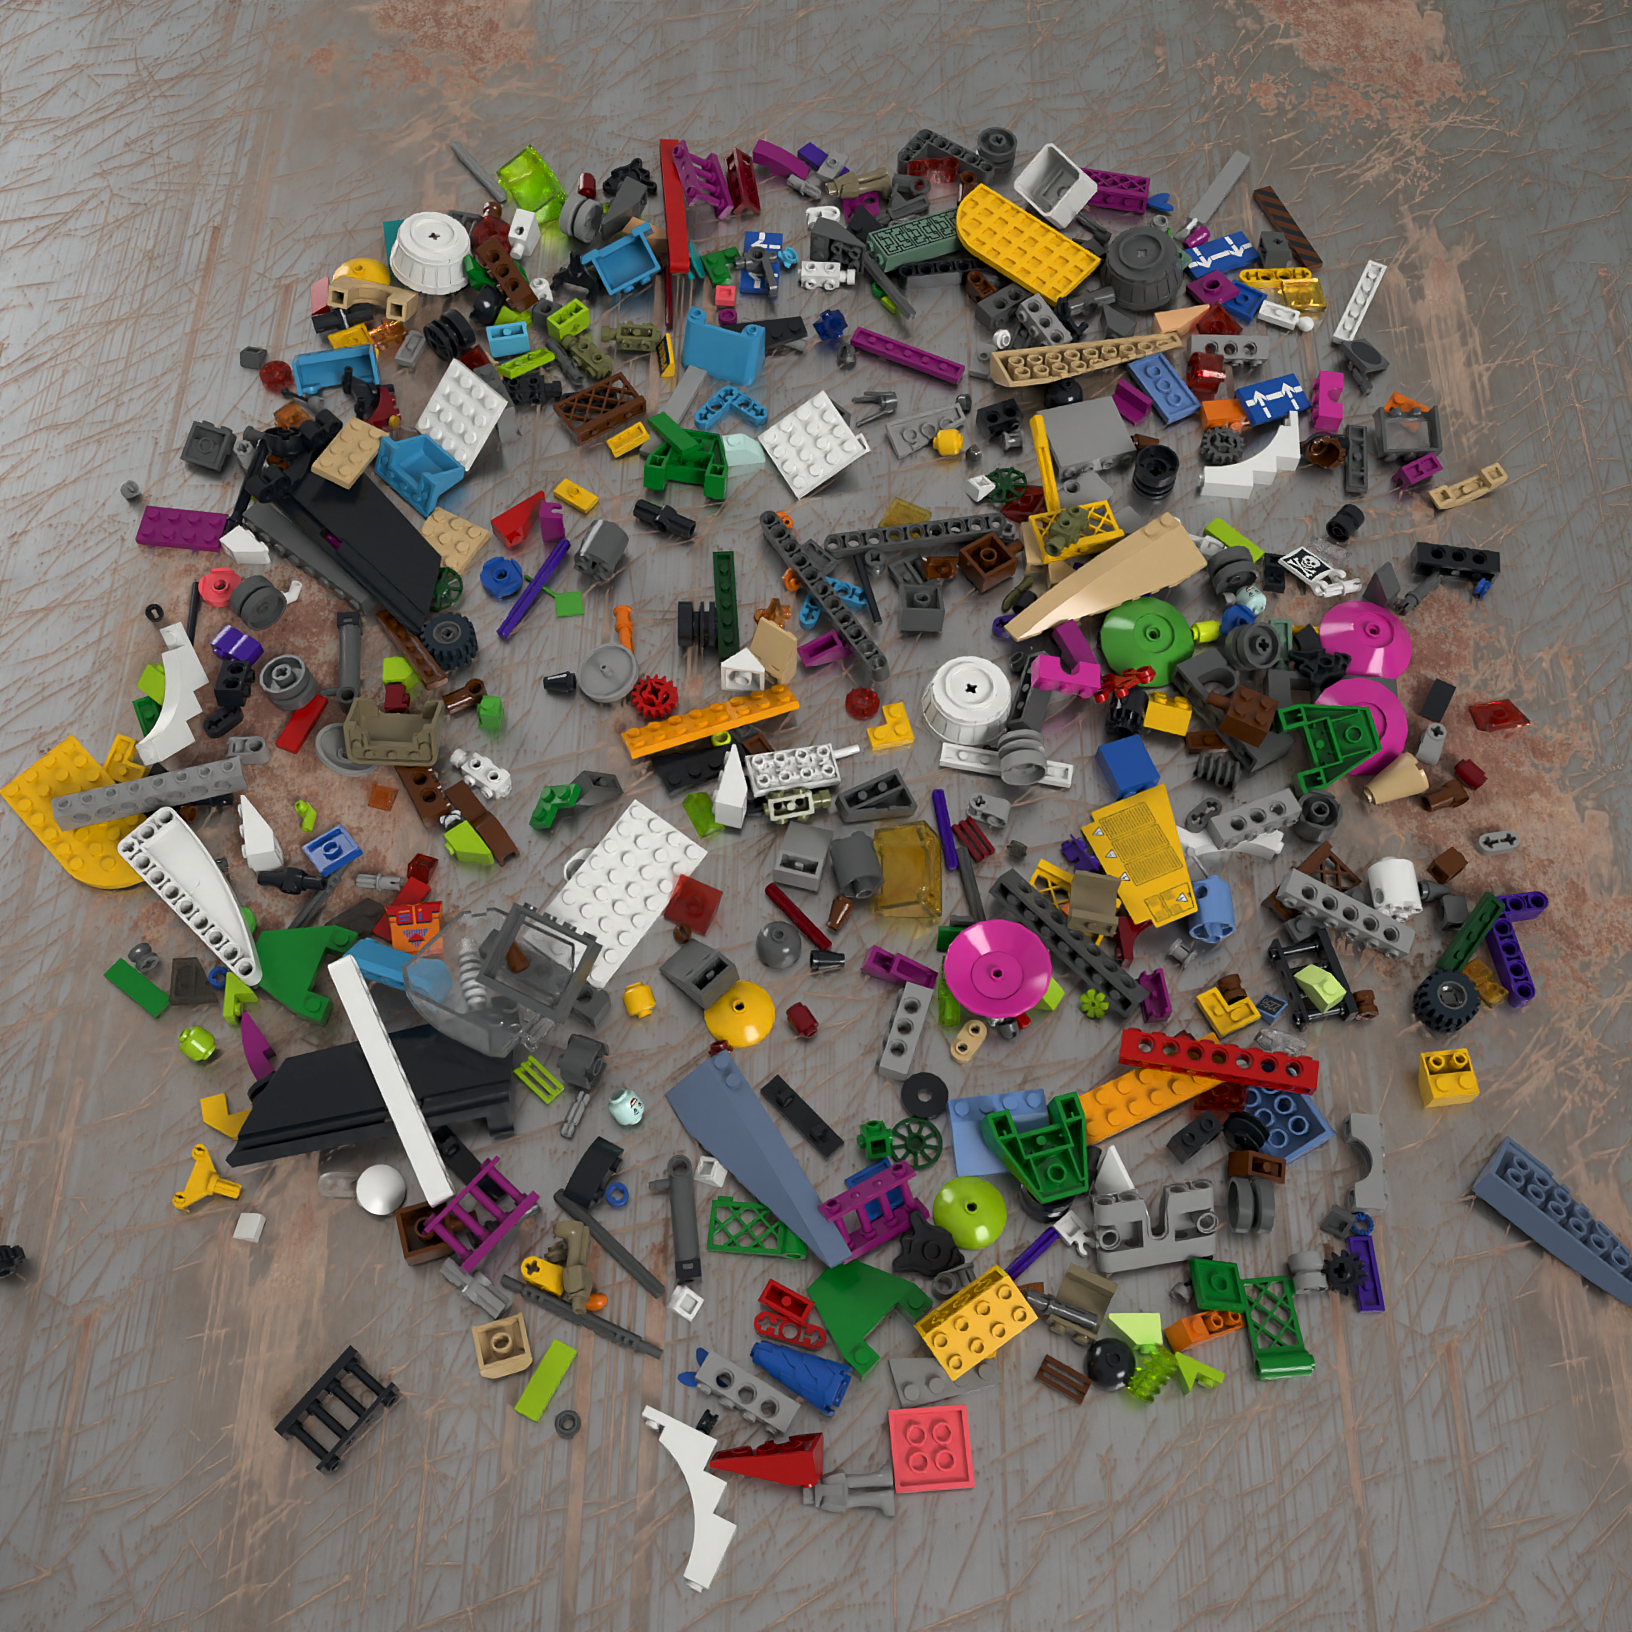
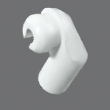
M292 581L288 592L280 591L286 597L287 604L298 599L302 587L301 582Z

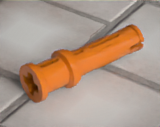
M620 605L613 609V615L616 617L615 631L619 634V643L627 647L634 655L632 641L634 625L630 617L632 608L627 605Z

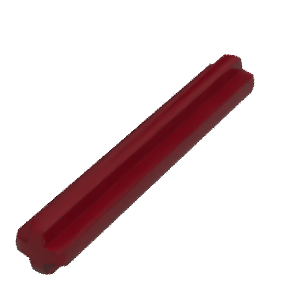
M770 883L766 886L765 893L818 948L829 950L832 947V942L775 883Z

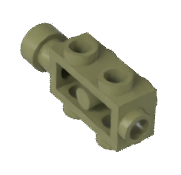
M625 321L623 324L618 323L617 329L610 328V326H602L601 342L616 341L617 349L656 351L657 343L661 341V331H657V326L650 322L638 325L631 321Z
M572 334L567 335L563 339L561 346L568 352H571V360L577 363V368L582 367L588 378H595L599 381L602 378L607 379L611 376V358L601 352L594 343H590L585 338L578 342V339Z
M1069 504L1065 511L1062 510L1060 512L1056 523L1053 522L1048 531L1050 539L1044 547L1047 554L1056 557L1063 550V546L1069 548L1071 544L1076 545L1078 543L1080 532H1086L1090 520H1088V510Z
M799 786L792 788V791L784 792L783 790L770 792L771 795L765 796L766 803H762L764 816H768L769 820L774 821L775 824H783L788 822L787 818L796 817L797 820L810 818L809 814H815V807H831V797L828 789L812 794L808 788ZM802 798L800 804H795L796 799ZM774 803H781L778 808H774Z

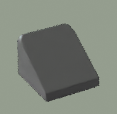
M251 346L246 347L240 352V365L242 367L259 369L267 350Z

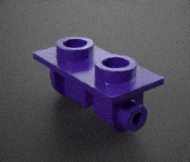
M1070 834L1073 840L1071 842L1066 840L1061 844L1062 852L1065 853L1071 863L1077 858L1080 859L1074 865L1077 870H1086L1091 873L1097 870L1101 874L1097 868L1101 864L1093 854L1091 856L1087 855L1084 850L1088 847L1080 837L1075 839Z

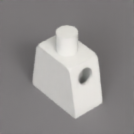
M517 208L508 239L511 246L510 256L514 259H521L522 255L530 256L541 234L536 214Z

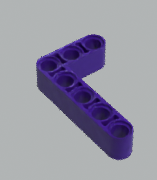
M1539 891L1496 896L1506 907L1485 936L1506 1000L1509 1005L1519 1009L1523 1008L1535 996L1536 991L1511 922L1535 919L1544 911L1549 902L1547 896Z

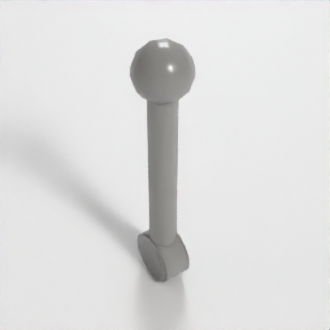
M1187 847L1185 850L1186 855L1192 857L1206 878L1210 876L1195 855V849Z

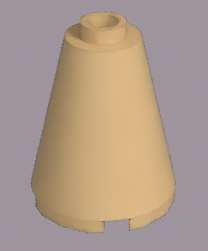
M1409 752L1398 756L1364 785L1362 795L1366 802L1377 805L1426 791L1429 788L1428 779L1424 770H1418L1415 764L1419 763L1417 759Z

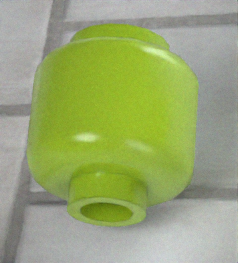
M199 1025L193 1026L190 1029L185 1028L177 1038L180 1041L179 1051L193 1061L206 1060L216 1047L214 1035Z

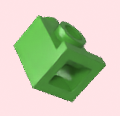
M483 695L481 704L479 703L477 707L478 727L500 729L504 712L501 697Z

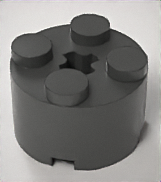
M1318 789L1312 790L1310 793L1301 796L1298 801L1302 812L1298 817V821L1292 825L1293 831L1296 835L1307 840L1323 842L1333 834L1342 818L1343 809L1341 804H1338L1335 800V796L1330 792Z
M572 1034L568 1040L565 1054H561L557 1061V1068H560L561 1079L591 1090L590 1086L595 1087L599 1083L606 1069L607 1063H604L603 1060L604 1055L609 1056L608 1045L580 1034Z

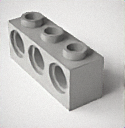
M1039 293L1020 303L1015 313L1019 321L1028 329L1030 336L1037 341L1040 347L1069 344L1071 342V335Z

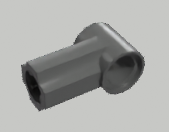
M894 173L892 178V190L896 182L899 183L897 191L924 195L931 188L929 180L920 176ZM919 181H923V188L919 191L917 184Z

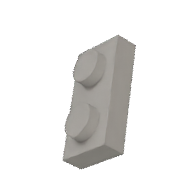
M414 330L409 331L394 357L396 364L414 368L428 344L424 333Z

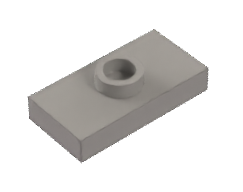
M832 150L817 171L816 178L828 183L833 182V179L838 177L849 161V156Z
M978 343L969 369V375L988 379L991 352H997V346Z

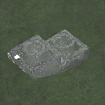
M1261 1028L1253 1039L1265 1050L1275 1052L1278 1046H1280L1287 1054L1296 1057L1301 1056L1309 1045L1308 1041L1294 1034L1271 1028Z

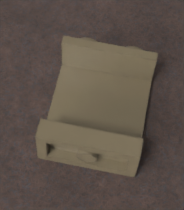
M1076 870L1071 881L1067 928L1113 937L1118 926L1119 917L1115 916L1117 891L1122 878L1091 873L1086 870Z
M1071 1263L1066 1271L1056 1299L1097 1314V1325L1093 1330H1090L1052 1313L1048 1315L1045 1324L1050 1325V1329L1058 1334L1063 1335L1066 1333L1073 1336V1340L1081 1345H1093L1097 1340V1333L1118 1284Z

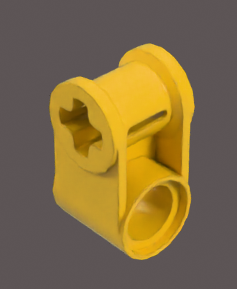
M536 1256L524 1259L521 1264V1272L525 1282L557 1297H561L564 1291L562 1270L565 1268ZM534 1266H537L538 1273L533 1272L532 1275H529L528 1268L533 1269Z

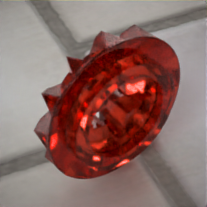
M278 360L266 363L259 372L262 383H266L268 387L274 385L276 388L280 384L285 386V382L290 381V376L293 375L291 367L286 362ZM276 371H278L279 374L274 378Z
M862 686L858 689L852 688L851 692L846 696V709L855 717L867 718L874 715L879 709L880 699L877 696V692L874 693L871 688L866 689ZM859 698L862 700L867 699L866 704L859 703Z

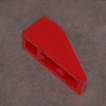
M542 490L490 520L493 534L507 549L520 543L538 519L541 501L545 500V493Z

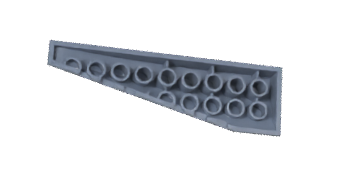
M727 1049L705 1060L665 1094L688 1134L694 1140L696 1139L709 1154H712L726 1170L728 1169L736 1177V1180L764 1206L766 1205L776 1218L784 1222L795 1236L803 1240L808 1245V1248L830 1269L853 1256L835 1223H828L819 1212L817 1207L823 1204Z
M1509 1136L1505 1137L1477 1177L1472 1190L1480 1199L1489 1203L1500 1215L1509 1219L1554 1256L1606 1292L1632 1307V1258L1629 1256L1632 1252L1601 1221L1595 1222L1589 1212L1590 1210L1583 1203L1577 1204L1568 1195L1571 1191L1564 1184L1560 1186L1552 1178L1554 1173Z

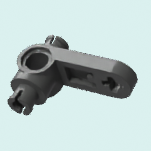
M754 246L748 252H743L742 257H734L736 270L744 268L746 272L762 274L769 298L778 296L777 283L771 264H777L776 251L767 252L761 246Z

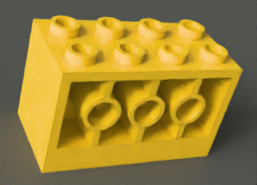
M996 1264L913 1326L950 1379L955 1381L1037 1320L1038 1317L1010 1276Z

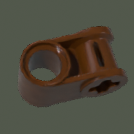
M971 271L968 273L965 292L976 305L978 302L998 292L997 288L981 272Z

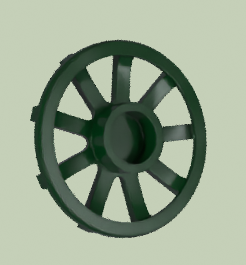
M1014 467L996 468L995 471L985 475L991 482L996 483V489L990 495H986L993 502L1008 503L1015 501L1027 489L1025 474L1014 469ZM1008 472L1007 475H1006V477H1003L1002 474H1001V473ZM1012 473L1017 475L1010 479ZM998 474L1000 479L993 478V476ZM1022 478L1024 483H1015L1014 481ZM1013 487H1022L1023 490L1019 494ZM1000 493L1002 494V500L995 499L994 496ZM1013 493L1015 497L1006 499V494Z
M449 567L440 568L439 572L444 573L440 580L437 579L433 598H437L436 607L431 606V610L449 608L460 598L463 591V581L455 570ZM448 573L455 575L454 577L445 581ZM459 581L460 587L449 586L452 582ZM450 591H458V595L454 600L448 595ZM446 597L450 603L441 607V599Z
M910 1117L898 1122L891 1130L893 1136L905 1141L904 1144L899 1145L890 1143L891 1156L896 1163L905 1160L912 1153L914 1165L910 1166L914 1171L933 1166L939 1159L943 1141L939 1130L930 1121ZM909 1122H920L917 1133H913ZM903 1124H905L908 1131V1137L896 1131ZM924 1124H927L934 1130L926 1136L921 1135ZM937 1135L938 1146L926 1144L927 1140ZM907 1149L900 1159L894 1152V1150ZM924 1149L936 1150L937 1153L931 1159ZM920 1153L928 1163L918 1165V1154Z

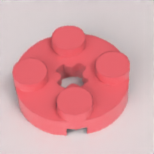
M214 568L210 570V574L206 577L203 575L200 579L198 590L206 605L225 607L229 605L233 590L242 580L230 568ZM221 584H224L225 588L222 590L216 589L219 588Z

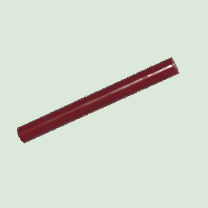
M666 265L664 267L665 327L672 328V273H669V265Z

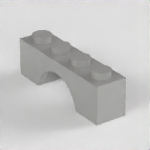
M1350 1112L1343 1120L1345 1144L1356 1149L1362 1156L1365 1163V1176L1362 1181L1354 1183L1348 1189L1349 1211L1355 1215L1365 1213L1369 1216H1379L1388 1207V1195L1384 1192L1387 1174L1383 1170L1382 1163L1385 1158V1149L1381 1146L1383 1124L1380 1123L1379 1115Z

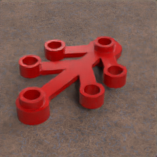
M1147 665L1137 670H1134V668L1126 669L1122 672L1123 677L1113 673L1104 675L1102 677L1103 683L1100 684L1101 688L1093 695L1096 703L1106 701L1108 699L1107 694L1112 691L1115 692L1117 698L1125 697L1129 694L1128 689L1140 682L1141 684H1147L1153 681V677L1156 676L1155 670L1150 665Z

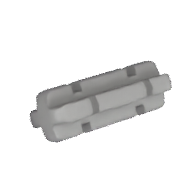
M577 1092L574 1098L575 1102H572L564 1119L565 1123H562L559 1129L561 1135L568 1138L572 1137L575 1131L574 1126H577L585 1110L584 1106H587L590 1099L589 1094L586 1092Z

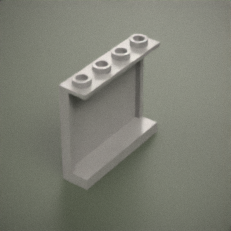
M1111 395L1037 411L1036 415L1043 416L1048 444L1059 467L1058 479L1071 478L1088 470H1106L1111 467L1133 463L1137 450Z

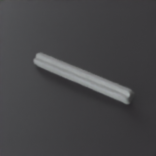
M457 140L450 144L452 151L499 202L506 200L505 191Z

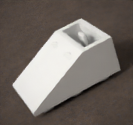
M732 744L731 751H726L724 771L721 770L719 774V788L713 794L712 803L714 804L712 813L715 814V823L741 829L747 810L748 788L736 744Z
M240 795L241 804L238 805V812L240 818H243V824L240 825V833L242 838H245V844L242 845V854L244 858H247L249 868H253L257 876L260 872L277 873L284 871L283 851L273 830L245 795Z

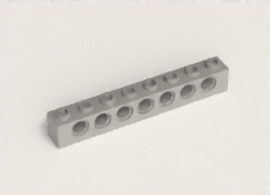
M238 756L52 798L51 801L54 819L63 832L158 810L162 807H171L248 789L245 771Z

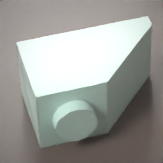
M743 433L722 436V445L728 467L765 462L762 443Z

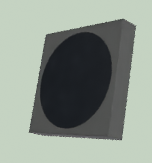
M1365 338L1342 342L1339 346L1343 354L1362 373L1387 369L1390 364Z

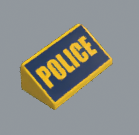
M666 333L656 347L660 377L675 375L670 334Z

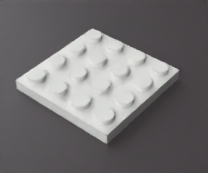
M453 358L415 428L420 433L427 434L466 468L465 471H469L508 401L461 361Z
M824 390L758 436V439L798 499L866 453Z

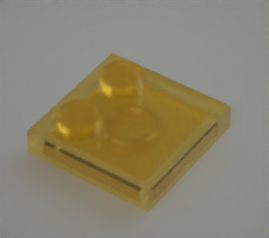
M1319 279L1282 280L1280 286L1287 308L1299 311L1300 313L1325 312L1327 306Z
M895 497L878 524V528L928 522L932 517V512ZM917 533L910 534V536L914 539L920 537V535Z

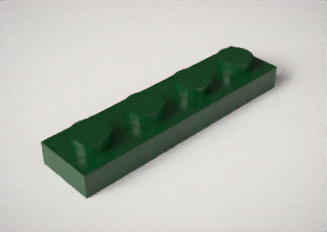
M1485 892L1435 967L1438 970L1442 969V971L1449 968L1452 972L1455 970L1462 972L1506 906L1492 893Z

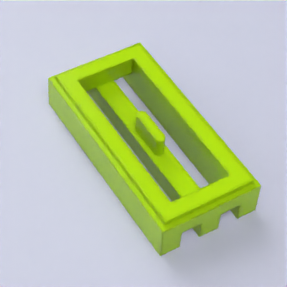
M530 1055L527 1058L528 1060L526 1062L523 1061L520 1067L516 1068L513 1072L539 1099L548 1105L564 1090V1086ZM531 1064L557 1088L555 1091L529 1067ZM526 1071L530 1076H532L550 1095L546 1097L523 1074V1072Z

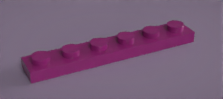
M859 326L850 340V345L956 385L965 371L964 365Z

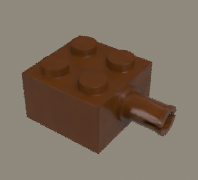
M992 531L960 549L957 565L980 592L983 593L1015 574L1018 559L1014 555L1023 551L1024 545L1020 539H1015V541L1005 545Z
M1238 684L1230 698L1211 690L1205 703L1223 710L1224 714L1218 731L1259 748L1269 732L1279 701Z
M428 1201L394 1210L404 1259L409 1266L456 1253L433 1230L426 1237L422 1234L426 1228L423 1223L433 1213L438 1216L449 1205L447 1201L434 1208L430 1206ZM475 1210L467 1212L478 1222ZM450 1212L440 1221L455 1237L457 1231L468 1228Z

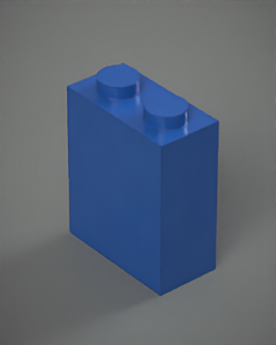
M1139 734L1098 746L1095 758L1116 800L1128 798L1158 785L1160 775Z

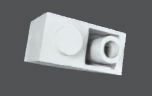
M240 525L219 539L224 552L237 564H268L271 562L268 555V547L263 542L259 543L250 530L245 531Z

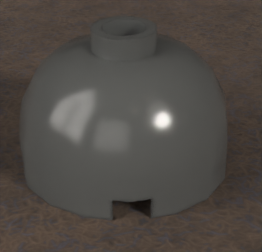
M774 921L766 924L756 938V953L759 960L768 964L773 969H783L791 966L801 954V938L798 931L791 924L784 921Z

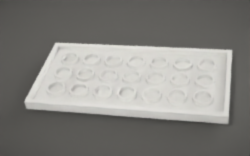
M636 799L544 911L557 917L556 923L563 925L565 921L577 927L576 933L583 935L585 931L598 937L596 942L603 945L586 979L590 986L595 989H603L708 853ZM537 921L524 936L526 941L559 965L565 966L571 974H574L587 948L586 945Z

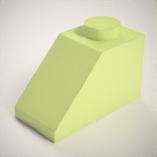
M1313 964L1308 965L1293 975L1295 982L1322 1014L1341 1002L1346 994V990L1331 973Z
M1109 1313L1105 1318V1324L1132 1350H1140V1353L1150 1354L1155 1353L1156 1349H1159L1163 1344L1160 1313Z

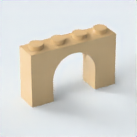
M341 276L329 285L327 305L348 309L353 304L369 302V304L386 307V318L406 322L417 311L419 292Z

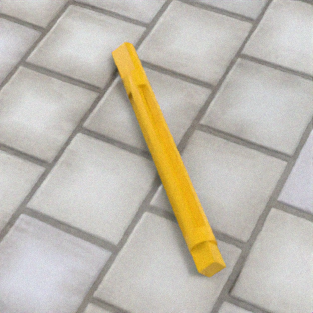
M1034 415L1029 422L1047 511L1060 510L1061 507L1044 419L1042 415Z

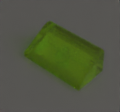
M707 792L689 793L682 805L700 838L707 837L725 828V825L715 823V814L712 813L713 803Z

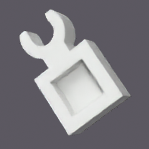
M1072 1210L1052 1226L1067 1246H1070L1073 1242L1076 1244V1250L1082 1257L1088 1254L1083 1249L1084 1243L1089 1244L1092 1249L1096 1247L1095 1240L1083 1234L1088 1228Z

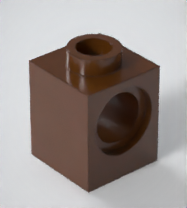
M1452 846L1435 858L1426 870L1439 884L1444 885L1461 873L1468 862L1463 854Z

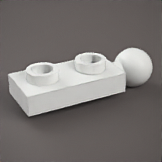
M1266 300L1263 301L1257 316L1258 319L1294 330L1295 325H1297L1301 331L1308 332L1314 326V321L1311 317L1299 318V311Z

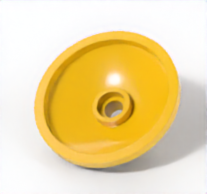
M364 257L351 259L343 263L335 271L332 279L333 283L339 277L347 276L388 286L391 285V276L388 268L378 260Z
M738 980L713 1005L704 1010L705 1023L710 1034L717 1041L728 1040L731 1047L745 1048L759 1043L769 1034L774 1024L775 1008L770 995L761 986L750 981ZM737 1005H742L744 1008L742 1010H737L735 1007Z

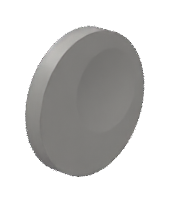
M605 643L590 650L582 658L577 670V681L581 690L591 700L601 703L613 702L626 696L633 689L639 676L637 659L627 647L617 643Z

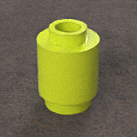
M1214 620L1193 623L1190 628L1193 633V641L1199 644L1216 641L1218 638H1221L1222 634L1219 629L1221 623Z

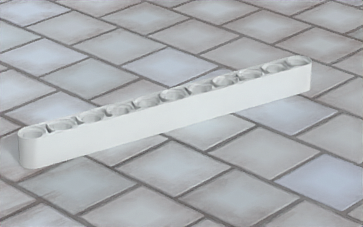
M349 954L328 965L330 975L430 1206L434 1208L456 1197L455 1188L360 968L352 954Z

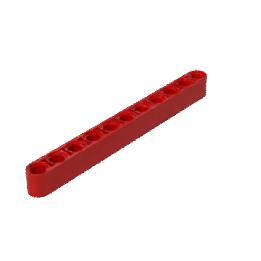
M660 139L659 152L669 273L689 274V250L683 187L672 155V151L679 144V140Z

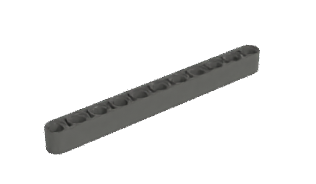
M771 510L763 512L759 520L766 538L871 678L877 682L887 680L890 670L884 654L779 516Z

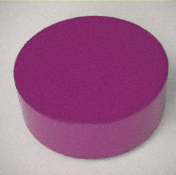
M730 308L722 309L718 313L719 324L721 326L736 324V311Z

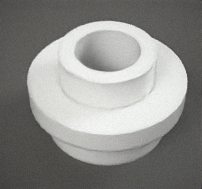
M1004 329L997 331L993 336V344L1002 350L1008 347L1011 340L1010 333Z

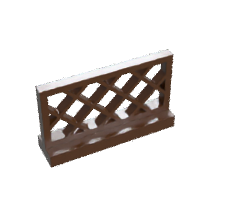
M619 372L554 404L553 409L573 435L574 442L579 447L645 414L646 400L642 395H638L623 373ZM620 380L623 383V388L612 387V384ZM598 390L607 391L605 397L595 395V392ZM610 391L620 393L619 400L609 398ZM624 394L634 398L629 402L622 400ZM582 398L590 399L588 405L579 404L578 401ZM593 400L604 401L602 408L592 406ZM607 402L617 405L612 410L605 409ZM565 406L572 407L571 414L561 411V408ZM576 408L587 410L585 417L574 415ZM590 411L600 413V416L596 418L588 417ZM572 420L582 421L583 424L574 428Z
M1326 840L1296 870L1308 876L1320 874L1321 882L1326 884L1325 875H1335L1336 886H1328L1340 892H1346L1359 885L1362 881L1330 850L1333 846ZM1327 858L1334 863L1335 871L1325 870L1324 861ZM1341 876H1347L1353 884L1350 887L1341 886ZM1279 885L1261 904L1266 909L1271 907L1287 922L1301 914L1295 908H1292L1293 913H1286L1279 906L1282 902L1275 899L1280 888Z

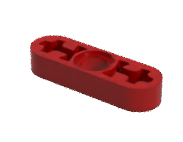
M767 1311L760 1312L754 1319V1330L761 1337L812 1352L821 1350L825 1345L826 1333L819 1326L806 1322L802 1326L785 1316ZM765 1318H768L769 1324L777 1326V1321H780L778 1335L774 1334L775 1328L767 1327L766 1331L761 1330V1325L758 1324L759 1321L763 1322ZM786 1325L796 1327L797 1335L794 1338H786L783 1335L782 1330ZM801 1328L806 1329L804 1335L812 1336L814 1332L818 1333V1338L822 1339V1341H817L815 1345H812L811 1339L803 1337V1342L798 1341L801 1337Z

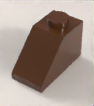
M1251 1150L1229 1152L1228 1177L1247 1178L1248 1181H1252L1254 1178L1270 1179L1271 1183L1285 1184L1286 1159Z

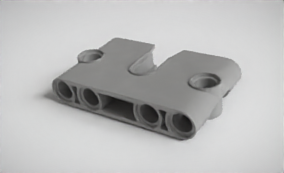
M1088 470L1075 480H1067L1063 484V488L1057 492L1060 507L1065 509L1069 504L1079 506L1107 500L1110 505L1112 503L1111 496L1115 491L1093 470ZM1043 500V501H1042L1043 509H1044L1045 512H1048V511H1047V506H1046V501ZM1131 506L1112 512L1118 528L1123 529L1124 538L1148 524ZM1104 508L1095 509L1093 512L1101 515L1104 512ZM1092 517L1089 518V524L1098 527L1100 521ZM1104 523L1100 528L1106 532L1113 531L1112 527ZM1087 529L1086 532H1081L1086 536H1091L1094 534V532L1089 529ZM1097 552L1088 555L1094 559L1102 552Z
M1197 1178L1163 1184L1158 1207L1159 1222L1154 1227H1151L1144 1199L1140 1198L1137 1189L1094 1197V1224L1092 1225V1231L1096 1239L1098 1270L1105 1273H1113L1215 1254V1229L1219 1221L1214 1213L1213 1182L1206 1178Z

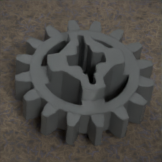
M1214 426L1213 430L1208 429L1207 433L1203 434L1200 444L1202 448L1201 453L1207 454L1206 459L1212 458L1213 464L1219 461L1221 466L1224 462L1231 465L1232 461L1237 462L1238 458L1242 457L1245 447L1243 443L1244 438H1238L1239 432L1233 433V428L1226 430L1225 426H1222L1221 429Z

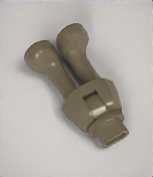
M885 167L857 176L852 171L833 179V182L825 183L828 196L835 195L837 198L841 196L842 199H855L860 194L871 191H880L884 199H890L892 193L891 180Z
M566 1220L557 1222L553 1225V1234L558 1238H563L564 1243L568 1246L566 1268L562 1270L564 1290L570 1293L567 1299L572 1303V1311L576 1314H585L587 1312L586 1303L589 1302L593 1281V1273L586 1266L590 1229L588 1226H584L581 1221Z

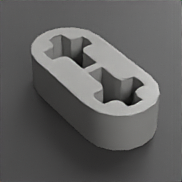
M1511 830L1486 833L1477 840L1475 848L1483 856L1510 853L1519 845L1520 838ZM1506 838V840H1507V841H1511L1512 844L1510 845L1509 842H1503V841H1504V839Z

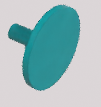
M690 240L688 241L690 254L689 274H686L688 281L695 278L692 265H694L701 279L705 278L701 257L695 244Z

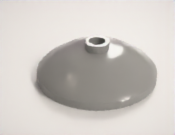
M333 723L319 731L315 739V751L319 759L332 771L344 776L362 777L373 773L379 765L356 764L348 758L343 730L344 723Z

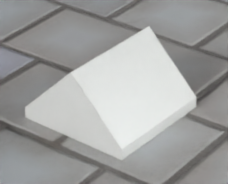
M747 647L721 663V690L744 693L765 690V668Z

